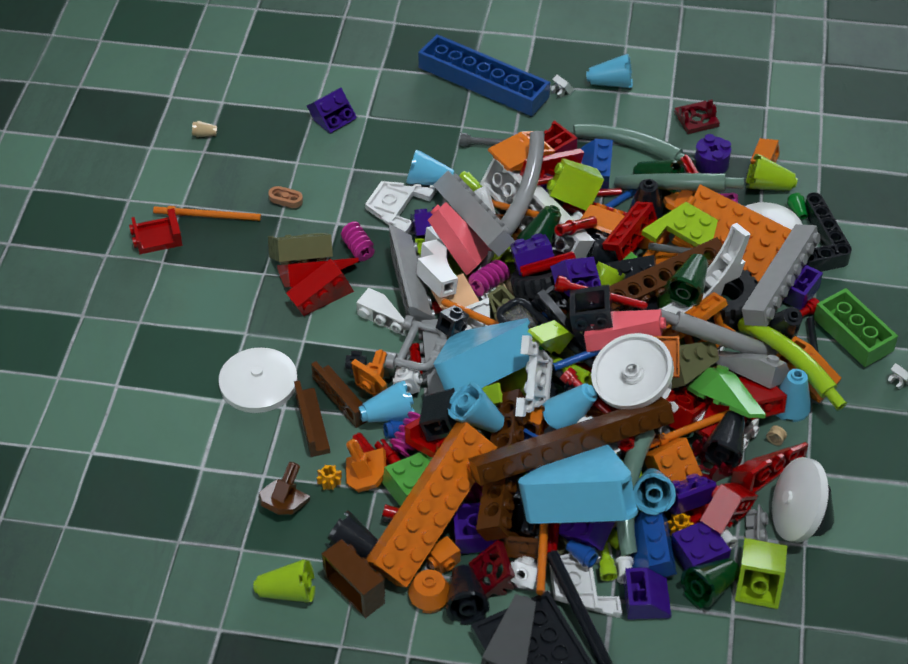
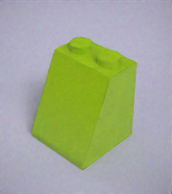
M562 158L561 162L557 163L553 179L548 181L547 192L551 197L587 210L590 204H593L604 182V178L597 168Z
M744 538L735 601L778 609L786 571L787 545Z

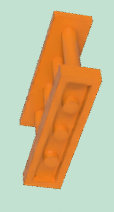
M715 292L704 298L698 306H693L685 312L705 321L713 316L716 325L735 331L723 323L720 310L728 305L727 300ZM668 324L666 329H663L662 336H679V340L684 338L685 344H693L690 335L673 330L672 325ZM701 339V340L698 341L697 343L707 342V341Z

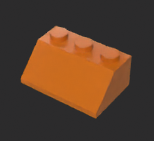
M597 203L596 206L590 204L581 219L594 216L597 219V226H594V229L611 234L624 218V212L613 209V212L606 210L607 206Z

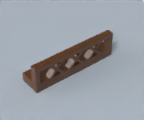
M317 361L311 363L313 379L356 428L365 424L367 421L362 422L360 410L358 409L359 406H362V402L329 365L322 368Z
M300 380L294 381L296 400L310 457L330 454V446L315 388L302 390Z

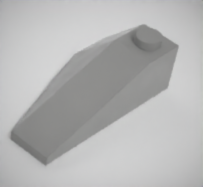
M718 351L719 360L715 362L770 389L780 385L790 371L787 363L779 360V357L775 355Z

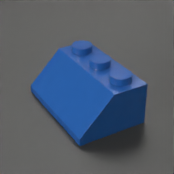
M594 139L581 147L585 152L581 163L597 168L604 178L600 189H609L613 140Z
M641 512L634 519L637 553L630 554V557L634 560L632 567H647L663 577L677 574L668 521L664 512L657 515Z

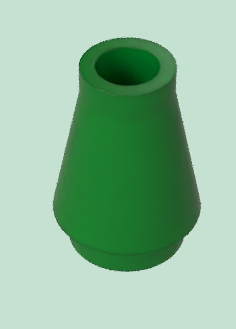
M800 193L791 194L787 198V205L800 220L806 219L808 214L804 196Z

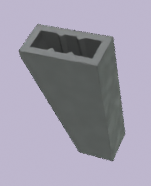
M515 594L482 656V664H527L535 616V601L527 596Z

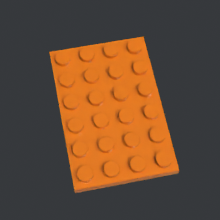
M700 184L694 195L697 200L693 206L718 220L714 238L718 237L721 243L724 244L731 226L736 223L751 234L742 258L745 261L743 270H748L752 277H755L758 284L792 230ZM676 235L671 242L679 247L694 248L693 245Z

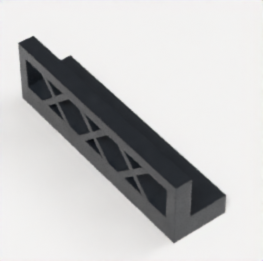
M553 285L547 290L542 289L538 292L534 301L551 321H557L574 335L572 341L580 349L587 351L584 332L573 333L569 303L558 291L554 290L555 287ZM551 292L557 298L556 303L548 295ZM561 309H565L568 311L569 319Z

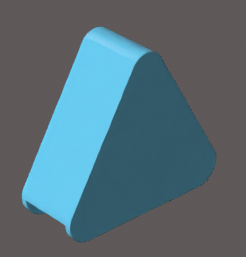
M524 318L469 329L449 337L433 363L444 390L454 388L456 391L463 384L469 385V382H475L483 388L526 367L529 355L520 353L522 335L532 337L527 332L529 330L528 325L530 324L529 319Z
M608 444L540 466L518 480L526 521L531 524L625 521L634 518L638 514L631 472Z

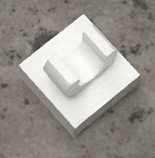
M556 75L552 79L556 84L552 86L551 90L553 93H556L560 89L557 93L560 98L564 96L565 92L569 95L573 92L572 86L560 76Z
M895 363L891 368L893 374L889 376L888 381L892 383L895 379H898L899 383L896 387L901 389L904 386V382L908 384V372Z

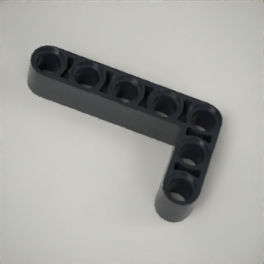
M816 192L809 193L805 202L807 218L811 225H817L820 241L823 246L814 249L806 265L820 272L847 266L852 251L848 240L821 194Z

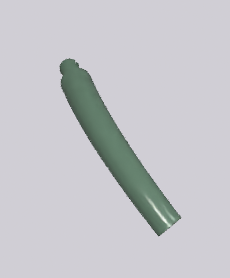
M573 124V133L577 138L613 140V142L646 151L663 160H680L685 155L682 149L668 142L633 130L605 125ZM691 158V160H692V162H693V164H694V166H695L696 159Z
M716 173L618 175L614 179L615 187L621 189H638L640 182L644 179L656 181L658 188L661 190L696 191L700 184L716 192H725V188L744 189V177L732 178L726 177V174Z
M654 429L635 435L634 448L626 451L623 463L631 472L633 488L640 477L644 460L656 436ZM634 518L616 521L621 556L637 553Z

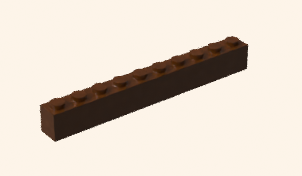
M660 397L645 407L619 409L468 458L472 478L480 486L674 423L672 405L669 401Z

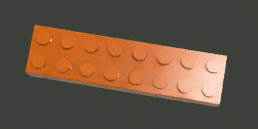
M467 422L455 423L366 558L370 566L380 572L394 585L407 588L475 483V480L472 478L468 458L496 450L497 446Z

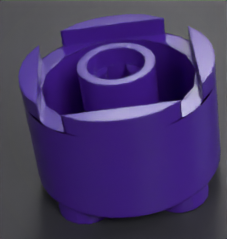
M713 134L705 135V138L699 140L696 145L694 158L696 159V169L701 173H725L729 168L731 142L716 137Z

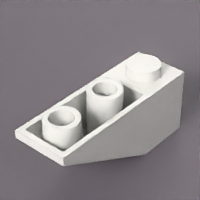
M368 288L356 302L357 315L379 326L386 327L395 333L406 336L407 330H403L404 318L384 294Z

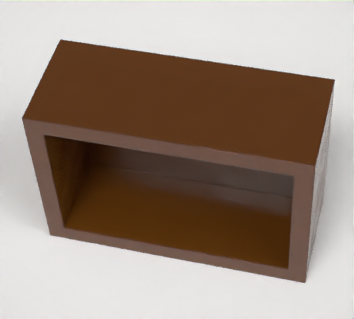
M341 539L322 553L324 578L363 617L367 618L385 604L384 577L380 572H375L370 567L369 562L356 553L351 544L347 545Z

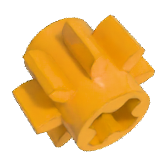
M325 465L321 470H318L317 484H322L323 490H334L337 485H341V470L336 471V465Z
M683 513L678 515L672 514L670 521H668V527L671 529L670 535L672 536V533L694 525V523L690 522L691 516Z

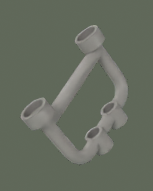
M406 315L403 330L409 331L398 356L396 353L388 352L385 367L394 369L395 366H400L418 371L430 370L434 367V361L448 340L447 335L438 330L436 325L415 321L414 316ZM418 329L440 335L437 337L434 350H431L429 361L426 363L405 360Z

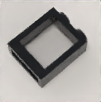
M609 285L570 290V320L573 333L613 328L612 298ZM604 306H605V309L592 310V311H584V312H577V310H583V309H590V308H597V307H604Z

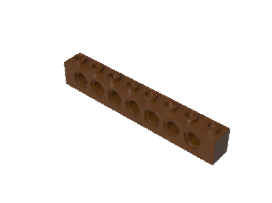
M718 237L713 238L609 286L610 292L647 303L652 297H660L666 293L665 285L667 281L692 254L704 255L708 260L709 267L723 244ZM612 301V311H630L634 308ZM605 306L597 307L595 310L605 309Z
M520 389L502 392V403L496 406L504 416L502 429L491 433L490 442L497 446V449L524 440V427L527 423L526 416H515L517 397L526 398ZM519 474L483 485L476 531L485 541L509 537V531L512 527L511 517L514 510V497L517 491V476Z

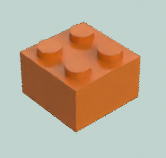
M676 438L669 441L666 445L656 447L647 453L644 460L647 469H658L671 481L685 480L691 474L702 476L687 438Z

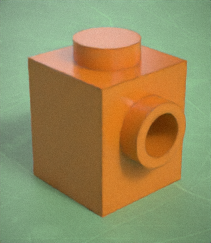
M448 536L437 542L427 555L429 567L441 574L452 570L456 564L461 562L460 549Z

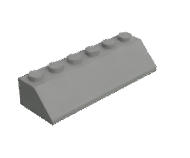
M390 225V252L406 315L414 316L415 321L421 322V320L435 319L434 309H430L432 307L431 297L426 294L428 293V286L416 275L418 258H420V255H416L418 253L417 243H413L410 234Z

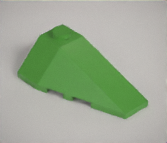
M717 365V368H707L687 387V390L703 399L706 396L712 398L713 403L729 406V410L745 417H766V413L736 374L729 371V368L726 366Z

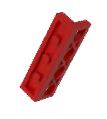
M580 148L543 156L537 186L548 184V181L553 179L557 163L561 162L562 158L582 164L581 161L585 152ZM527 159L524 160V163H523V166H522V169H521V172H520V175H521L522 177H523V174H524V171H525Z
M636 202L603 242L604 250L616 251L618 261L623 260L630 252L633 253L644 239V236L641 235L642 230L657 220L653 203Z

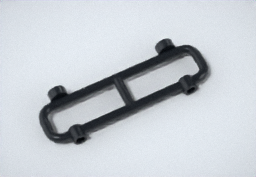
M514 298L508 301L496 313V319L499 323L509 322L511 320H507L504 314L519 305L524 307L541 324L550 322L542 314L544 311L534 300L529 302L523 298ZM572 340L566 346L575 355L584 352ZM544 349V351H545L548 355L552 354V353H550L549 351H547V350ZM591 358L583 360L592 369L594 360ZM552 367V373L560 379L564 372L561 369L554 371ZM565 384L566 386H564L565 392L575 388L573 385L570 386L569 384Z

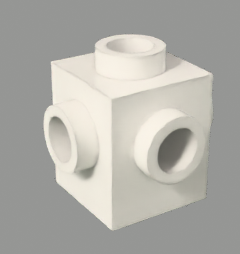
M397 366L393 384L405 381L407 393L414 394L420 392L423 378L418 370Z
M522 556V558L519 557L514 562H511L515 577L511 579V582L515 583L514 586L521 589H527V587L531 589L536 588L538 563H535L533 558Z

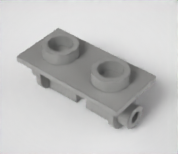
M758 504L757 511L750 509L746 514V528L749 529L746 530V538L768 542V534L765 526L768 525V515L766 512H763L760 504Z

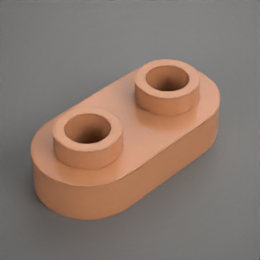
M275 186L268 192L269 200L274 204L290 208H297L303 204V195L299 191Z

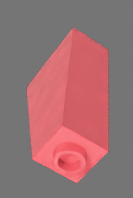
M447 202L441 207L437 205L430 212L432 216L428 219V222L462 271L468 275L485 259L488 251L492 250L488 248L486 243Z
M661 309L613 311V328L585 331L584 338L587 352L602 350L612 340L627 334L642 333L651 336H662L663 329H666V318L662 317Z

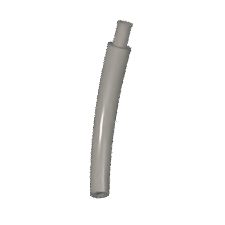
M544 131L530 132L525 171L518 191L501 219L512 232L510 236L513 235L525 216L537 187L544 153Z
M661 309L662 317L666 318V323L672 325V329L742 353L775 356L778 354L772 347L757 339L681 311L674 314Z

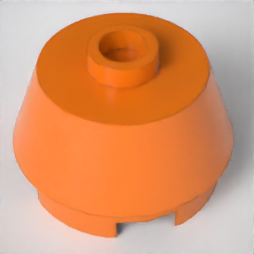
M431 569L423 570L416 575L410 584L408 596L413 606L422 609L424 613H436L446 605L450 585L440 572Z

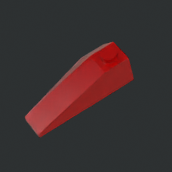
M359 258L332 261L341 270L359 262ZM327 261L277 265V270L284 287L293 288Z
M679 387V390L675 392L671 389L667 401L675 402L679 408L675 413L673 412L674 423L668 424V426L677 430L697 422L707 409L712 398L707 396L705 399L700 398L685 387Z
M804 442L747 460L732 470L731 483H739L750 491L757 493L780 476L791 461L796 458L806 457L808 444Z

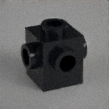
M455 305L440 312L436 328L451 337L454 334L465 331L468 325L469 314Z

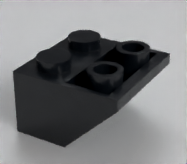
M454 388L424 396L419 424L427 442L447 437L455 423H461L451 418L448 414V409L451 410L452 406L449 401L455 392Z

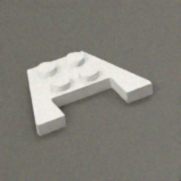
M381 181L365 203V209L387 225H393L409 233L413 227V221L399 215L413 196L431 201L437 189L433 185H430V188L421 187V184L404 186V183Z
M522 335L520 353L529 355V361L526 364L528 378L524 386L526 398L517 397L515 416L525 417L526 412L531 413L534 411V407H540L550 398L553 364L551 357L544 350L539 349V344L532 342L533 338Z
M608 543L610 553L609 555L611 556V558H613L610 543ZM596 550L599 555L595 563H600L601 551ZM570 553L561 555L560 557L585 608L620 618L622 610L619 597L597 596L593 567H583ZM549 564L554 600L569 604Z

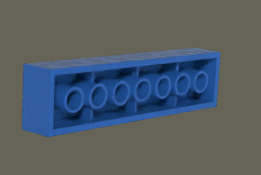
M440 35L434 36L418 52L420 69L529 116H533L550 97L549 81Z

